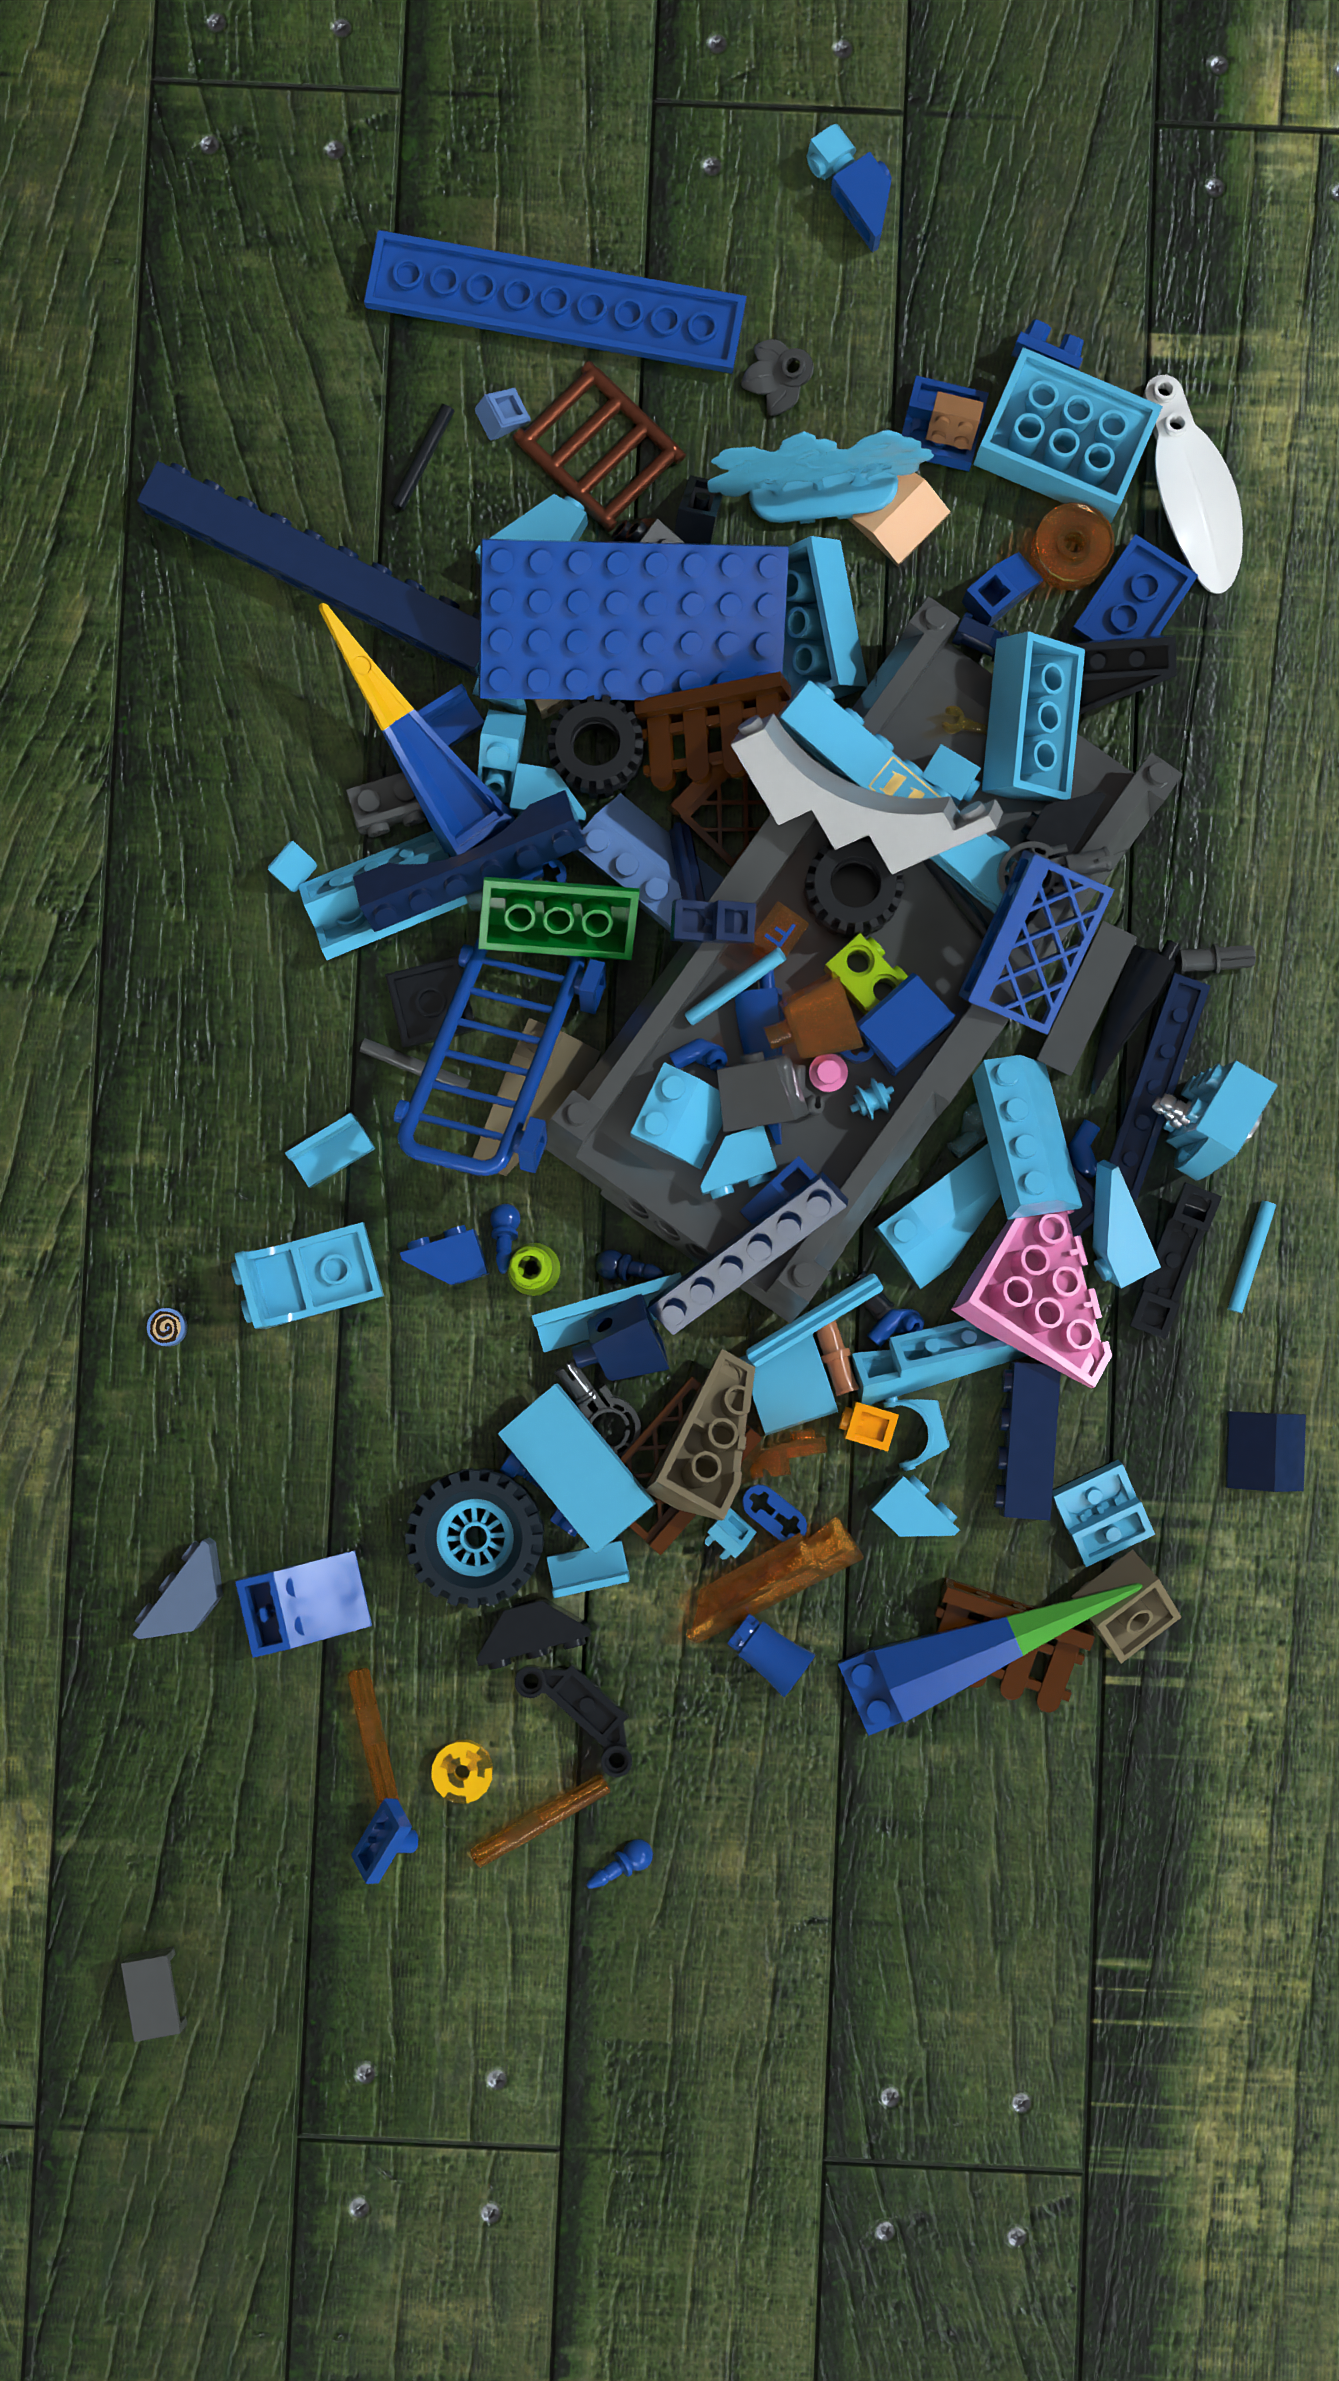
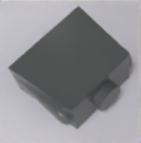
M763 1051L748 1053L740 1056L741 1062L732 1063L717 1070L724 1132L792 1121L809 1113L789 1053L765 1058Z

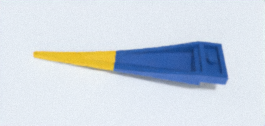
M321 603L319 611L444 853H449L451 857L463 854L484 844L516 820L510 809L461 761L417 713L368 656L330 607L325 603Z

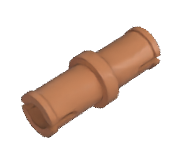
M836 1320L816 1331L823 1353V1356H821L822 1363L827 1365L835 1389V1395L839 1396L858 1390L859 1386L856 1383L848 1356H851L850 1349L845 1348Z

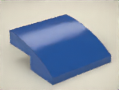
M916 375L902 435L921 441V448L931 450L934 457L926 462L969 472L989 393ZM938 391L984 402L971 450L959 449L955 446L925 440Z

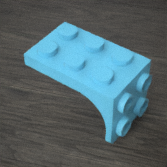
M364 1222L274 1247L235 1253L236 1262L231 1263L235 1283L237 1286L243 1285L246 1300L241 1301L244 1318L247 1323L252 1322L255 1329H268L384 1296Z

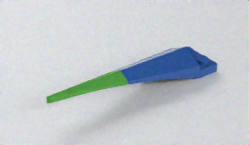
M1133 1583L993 1620L876 1646L838 1662V1665L867 1734L870 1736L901 1722L905 1723L1139 1591L1143 1585Z

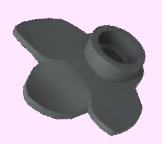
M769 339L754 346V351L759 361L752 364L746 370L741 381V387L751 393L767 394L768 413L770 416H777L791 409L798 402L800 387L811 379L814 364L806 351L799 348L788 349L781 341ZM792 362H800V368L797 372L790 373L788 371V367Z

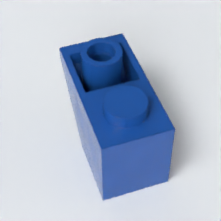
M1017 552L994 565L966 590L962 604L979 622L991 627L1040 585L1044 579L1020 552Z
M798 1156L739 1212L750 1224H753L814 1178L816 1174Z
M465 1225L443 1231L445 1238L431 1243L429 1237L407 1243L408 1250L400 1252L403 1261L453 1286L490 1274L476 1230L471 1229L467 1231Z

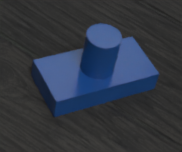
M384 1798L351 1854L366 1884H379L397 1853H414L418 1847V1835L412 1829V1825L398 1799Z

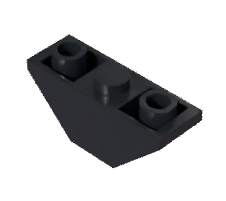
M545 1597L507 1606L477 1657L478 1666L488 1664L489 1670L510 1665L511 1657L525 1654L526 1659L529 1660L549 1654L548 1647L563 1644L564 1649L586 1644L585 1637H589L592 1634L591 1625Z

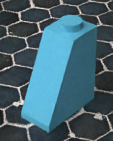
M553 494L489 539L578 541L588 525L587 512L584 511V506L577 500L568 496L562 499ZM479 545L477 550L475 551L477 562L479 565L481 545Z

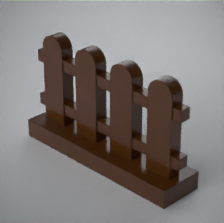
M779 671L649 697L644 700H634L635 715L647 727L646 729H641L643 741H648L650 758V765L643 766L644 776L646 778L651 777L652 783L660 791H668L676 783V772L687 770L688 776L696 784L707 783L712 777V766L724 764L725 770L732 777L745 775L747 771L731 746L739 732L738 727L744 721L757 715L760 719L773 713L777 716L787 704V701L792 698L791 685ZM721 727L722 751L711 753L709 729ZM684 734L686 758L675 760L673 736Z
M945 1577L940 1592L942 1601L946 1602L945 1607L937 1605L935 1616L941 1619L936 1633L1037 1608ZM972 1611L983 1615L982 1619L970 1616L969 1612ZM1080 1623L1053 1638L1056 1639L1055 1644L1046 1642L1007 1664L1005 1668L1002 1667L991 1673L990 1676L1001 1679L999 1687L1002 1696L1008 1700H1016L1022 1695L1025 1687L1037 1691V1705L1044 1712L1055 1711L1059 1707L1061 1699L1069 1702L1072 1692L1066 1689L1074 1663L1082 1665L1085 1655L1080 1653L1079 1649L1091 1650L1095 1639L1092 1627ZM1038 1651L1050 1655L1042 1680L1029 1676ZM988 1676L970 1685V1687H981L986 1682Z

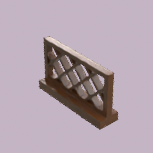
M724 764L712 766V777L707 783L696 784L691 781L666 809L676 818L690 826L691 830L732 869L753 840L752 838L749 841L748 832H758L761 827H748V805L766 804L764 800H748L747 778L750 777L747 772L741 777H732L725 770ZM742 778V800H721V784L725 779ZM715 791L716 800L706 801V799ZM721 805H742L743 827H722ZM700 806H716V828H702L691 815ZM716 832V841L708 833ZM722 832H743V849L734 858L722 848Z
M692 1376L620 1457L624 1465L627 1463V1468L631 1473V1458L637 1451L641 1450L654 1451V1467L656 1468L659 1462L658 1449H666L668 1443L658 1444L657 1428L664 1421L679 1420V1423L684 1416L682 1399L692 1388L698 1391L701 1385ZM678 1405V1415L668 1416ZM747 1424L745 1430V1437H747L746 1446L742 1454V1461L762 1440V1437ZM652 1435L653 1444L643 1445L646 1442V1440ZM653 1472L632 1474L635 1478L651 1477ZM657 1498L653 1500L657 1504L658 1520L651 1528L646 1531L636 1521L629 1527L659 1555H662L696 1514L678 1510L672 1506H669L662 1514V1504H665V1502Z

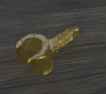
M957 706L946 707L945 712L947 714L956 715L960 719L956 724L942 722V727L946 732L954 734L964 729L987 735L988 725L965 718L963 711Z

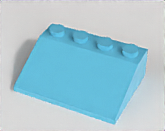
M1023 347L981 442L973 465L1112 523L1163 406Z

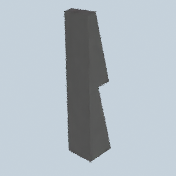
M1102 920L1073 978L1069 991L1049 1033L1046 1035L1035 1057L1036 1060L1072 1076L1137 939L1136 936Z

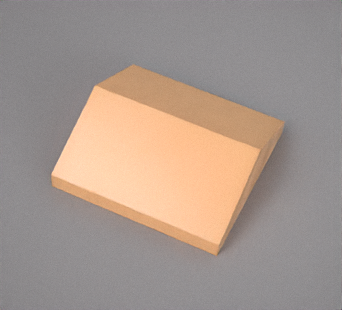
M915 472L910 475H897L898 491L892 502L886 507L870 513L853 514V518H847L897 566L950 514V510L928 482Z

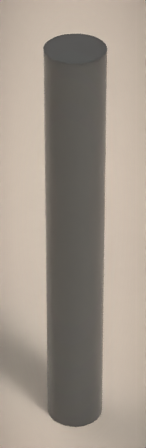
M367 1038L363 1040L359 1051L418 1076H421L426 1063ZM441 1068L435 1080L466 1089L469 1088L471 1082L469 1079Z

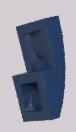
M675 899L672 901L670 940L752 944L755 938L756 903L724 900L705 902Z

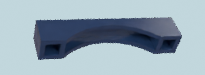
M563 790L529 804L522 814L502 832L484 844L463 854L425 864L403 865L386 863L354 876L353 880L359 907L373 931L377 932L482 889L484 877L509 878L583 848L587 844L578 816L566 791Z

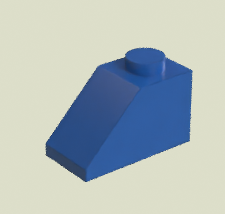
M868 152L833 176L830 193L873 253L879 248L892 178L887 166L882 161L877 162L871 152Z

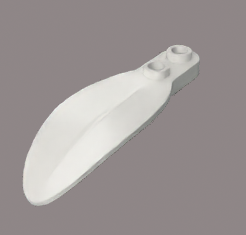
M1158 375L1148 382L1143 398L1163 406L1153 428V433L1157 440L1155 472L1161 501L1179 547L1190 569L1198 574V581L1211 593H1223L1233 584L1242 557L1243 525L1237 490L1221 454L1208 436L1195 425L1179 381L1169 375ZM1165 389L1170 395H1161L1158 390ZM1170 423H1178L1182 429H1173Z

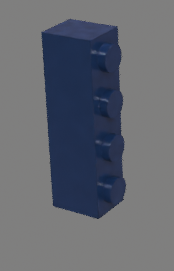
M1010 1362L1009 1369L1003 1370L1002 1392H1008L1007 1408L1001 1407L999 1430L1005 1431L1004 1446H998L996 1467L997 1469H1002L1001 1485L996 1484L994 1489V1507L1000 1508L999 1515L1003 1517L1051 1521L1061 1372L1045 1364Z

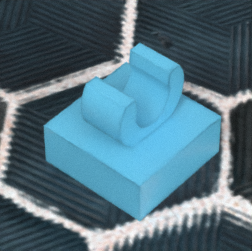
M729 1508L723 1521L716 1519L707 1531L709 1535L705 1539V1544L709 1546L716 1540L724 1548V1551L719 1556L722 1560L727 1559L730 1555L736 1558L747 1547L757 1532L734 1510Z

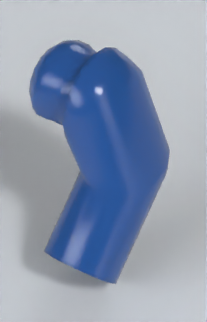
M697 1038L668 1053L673 1065L678 1069L696 1062L717 1071L725 1067L728 1061L727 1053L722 1046L702 1038Z
M1084 1119L1068 1145V1152L1072 1166L1080 1175H1083L1085 1178H1093L1096 1176L1097 1163L1099 1161L1095 1159L1091 1144L1100 1128Z
M891 1309L880 1318L866 1336L879 1347H882L893 1333H912L922 1330L924 1328V1319L919 1312L913 1309Z

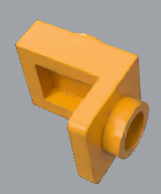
M854 1401L852 1408L845 1406L839 1429L845 1430L843 1438L888 1452L899 1415Z

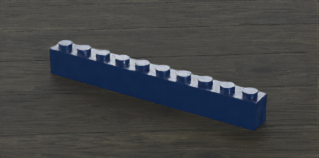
M157 461L137 499L144 513L478 678L479 613L473 612L472 616L459 610L460 606L455 601L445 596H439L436 599L426 594V589L419 583L410 579L402 582L392 577L393 573L381 564L373 562L369 566L359 561V556L352 550L344 546H339L338 549H335L325 544L326 540L318 533L309 529H305L303 533L291 527L292 523L280 514L272 512L268 516L258 511L259 507L251 500L243 496H238L237 499H234L224 494V488L208 479H205L202 483L192 478L191 472L181 465L172 462L170 466H167Z

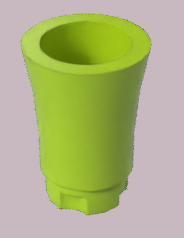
M528 1243L520 1246L513 1252L507 1273L511 1284L516 1290L525 1295L538 1296L547 1293L556 1285L560 1276V1262L554 1251L546 1245ZM530 1261L537 1262L539 1267L538 1274L529 1276L525 1272L526 1264Z

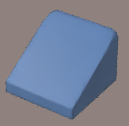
M515 388L485 394L475 407V413L490 441L527 425L531 421Z

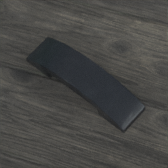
M1184 1183L1154 1250L1161 1268L1144 1276L1129 1326L1167 1339L1180 1306L1178 1301L1205 1231L1208 1232L1222 1196Z

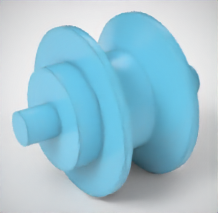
M871 1078V1087L863 1090L858 1085L855 1086L857 1094L853 1095L855 1103L850 1105L852 1113L859 1110L862 1116L867 1115L873 1121L874 1111L881 1108L886 1113L890 1112L888 1104L891 1103L889 1095L895 1093L892 1086L885 1088L882 1082L877 1084L874 1078Z

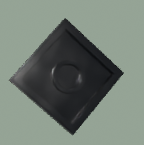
M459 956L385 974L404 1049L435 1041L463 973L462 967L459 966ZM469 998L461 1018L475 1021ZM458 1025L454 1036L478 1030Z

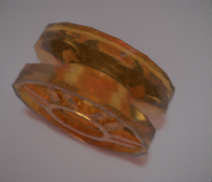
M1067 503L1055 507L1043 517L1031 541L1030 557L1036 572L1046 583L1062 590L1081 589L1092 584L1101 576L1114 552V534L1109 521L1099 510L1083 503ZM1073 541L1077 543L1081 551L1077 553L1068 551L1065 548L1064 542Z

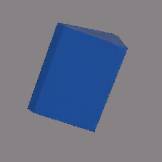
M913 972L855 1025L890 1074L895 1077L952 1026L955 1015L920 977Z

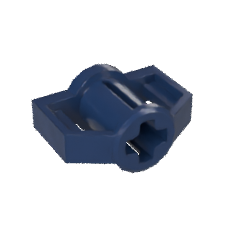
M966 612L952 644L959 646L962 643L992 657L991 662H994L996 639L1008 636V630H1005L1004 633L972 619L973 614Z

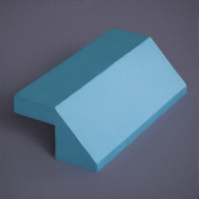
M434 831L298 885L303 904L313 923L326 960L468 903L466 897L463 896L377 932L373 931L359 907L353 880L354 876L386 863L403 865L425 864L450 858L448 853H444Z

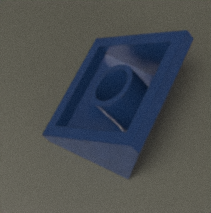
M1228 1411L1226 1488L1270 1492L1304 1491L1306 1414Z

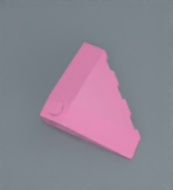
M1074 1210L1010 1219L968 1279L951 1310L983 1332L1087 1387L1095 1388L1112 1357L1109 1342L1101 1343L1095 1319L1102 1317L1095 1288L1087 1290L1082 1266L1088 1265L1081 1236L1073 1237L1068 1214L1073 1213Z

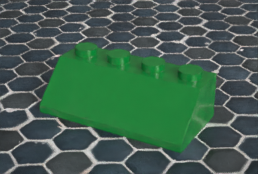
M484 877L481 892L478 949L632 960L639 888Z

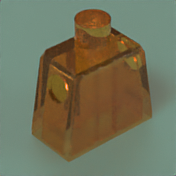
M834 971L781 1000L779 1005L785 1020L764 1027L771 1050L793 1042L795 1050L801 1059L857 1049L864 1046L840 977Z

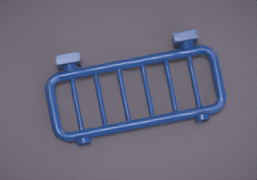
M478 937L474 946L464 944L461 948L459 966L465 968L410 1103L405 1100H399L394 1113V1122L400 1124L397 1139L400 1148L411 1158L474 1175L489 1176L500 1172L508 1165L513 1153H518L520 1170L536 1173L548 1141L545 1120L530 1117L525 1131L522 1129L574 993L579 995L580 1011L595 1014L606 987L605 962L590 959L586 972L582 973L585 958L583 956L566 955L570 959V964L565 976L486 957L488 950L478 949ZM482 965H490L562 983L553 1007L475 988L474 984ZM470 994L549 1013L550 1016L541 1038L461 1018ZM457 1026L538 1045L529 1069L449 1050L448 1048ZM449 1057L526 1076L517 1101L435 1081L444 1058ZM432 1088L513 1108L504 1134L422 1113ZM420 1120L501 1142L494 1157L488 1160H479L420 1145L414 1141L413 1135Z

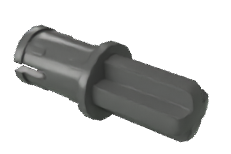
M1212 944L1211 948L1179 949L1177 953V964L1180 974L1200 971H1213L1214 974H1219L1220 970L1251 968L1255 966L1256 953L1251 945L1219 947L1218 944Z

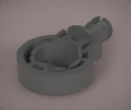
M1024 842L1008 850L1002 857L997 869V884L1001 894L1004 895L1007 888L1005 875L1008 877L1009 882L1018 863L1013 861L1008 872L1005 871L1006 865L1010 858L1022 849L1028 848L1031 853L1058 865H1063V867L1083 876L1112 871L1111 860L1094 863L1096 859L1109 857V850L1107 846L1095 850L1048 859L1049 855L1067 852V845L1062 844L1050 847L1041 842ZM1035 849L1042 850L1044 854L1036 853ZM1048 870V881L1043 889L1044 893L1051 890V894L1048 897L1065 890L1064 885H1053L1055 882L1062 881L1060 874Z
M572 1359L566 1362L567 1368L574 1377L570 1378L563 1366L559 1367L554 1374L558 1376L591 1424L598 1415L605 1412H614L623 1418L625 1425H630L624 1413L629 1412L631 1414L634 1429L630 1441H627L630 1429L625 1428L622 1438L616 1443L609 1445L620 1458L641 1434V1424L636 1411L626 1400L612 1395L607 1386L602 1384L598 1388L608 1401V1405H606L582 1370L577 1367L575 1360ZM593 1400L597 1407L590 1410L587 1404ZM614 1404L622 1406V1409L614 1407Z

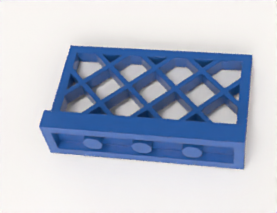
M1024 850L958 995L970 1003L989 1009L1048 1035L1114 889ZM1048 870L1060 874L1065 890L1046 898L1042 883ZM1069 879L1081 884L1072 887ZM1089 887L1101 892L1094 908L1081 913L1074 894ZM1038 894L1040 901L1033 903ZM1068 896L1074 916L1055 924L1048 904ZM1042 907L1048 927L1029 934L1025 924L1028 913ZM1089 917V919H1088V921H1087V923H1086V925H1085L1083 919H1086V918ZM1077 922L1081 936L1076 945L1064 949L1057 930ZM1020 931H1021L1023 937L1020 938V939H1017V937H1018V935H1019V933H1020ZM1051 933L1057 953L1038 960L1032 941ZM1026 944L1032 963L1012 971L1008 959L1012 949ZM1072 954V955H1071V958H1070V960H1069V962H1068L1066 956ZM1060 959L1064 973L1059 981L1047 985L1041 966ZM1003 968H1005L1006 974L1001 975ZM1035 970L1041 988L1021 996L1015 977ZM1009 980L1015 999L1002 1005L989 1001L995 986ZM1055 990L1054 995L1051 998L1050 992ZM1044 995L1048 1008L1042 1021L1038 1022L1029 1018L1024 1003ZM1018 1006L1020 1013H1017L1010 1009Z

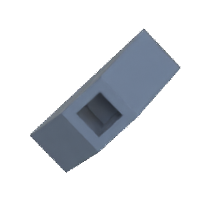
M209 1537L201 1543L195 1540L181 1558L186 1563L180 1572L175 1574L172 1571L158 1589L162 1596L154 1606L148 1603L137 1616L135 1622L139 1624V1627L133 1633L136 1638L144 1639L190 1632L203 1624L223 1597L216 1541Z

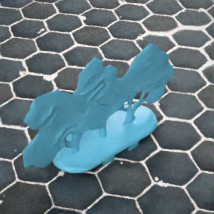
M889 429L865 436L848 449H839L835 441L826 438L816 439L815 435L802 431L784 439L780 449L776 451H767L756 447L728 448L721 451L718 456L711 460V463H714L721 469L728 470V472L708 480L707 486L708 492L721 493L724 496L738 497L750 491L749 501L752 509L760 518L768 522L785 523L800 521V524L813 523L815 519L836 516L838 519L853 518V514L870 513L886 507L892 502L898 491L897 475H910L918 471L919 464L934 457V454L928 448H921V441L915 440L912 437H905Z

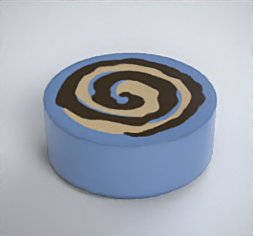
M161 1308L155 1311L147 1322V1333L150 1339L161 1346H175L185 1338L188 1326L185 1317L179 1311L171 1308Z

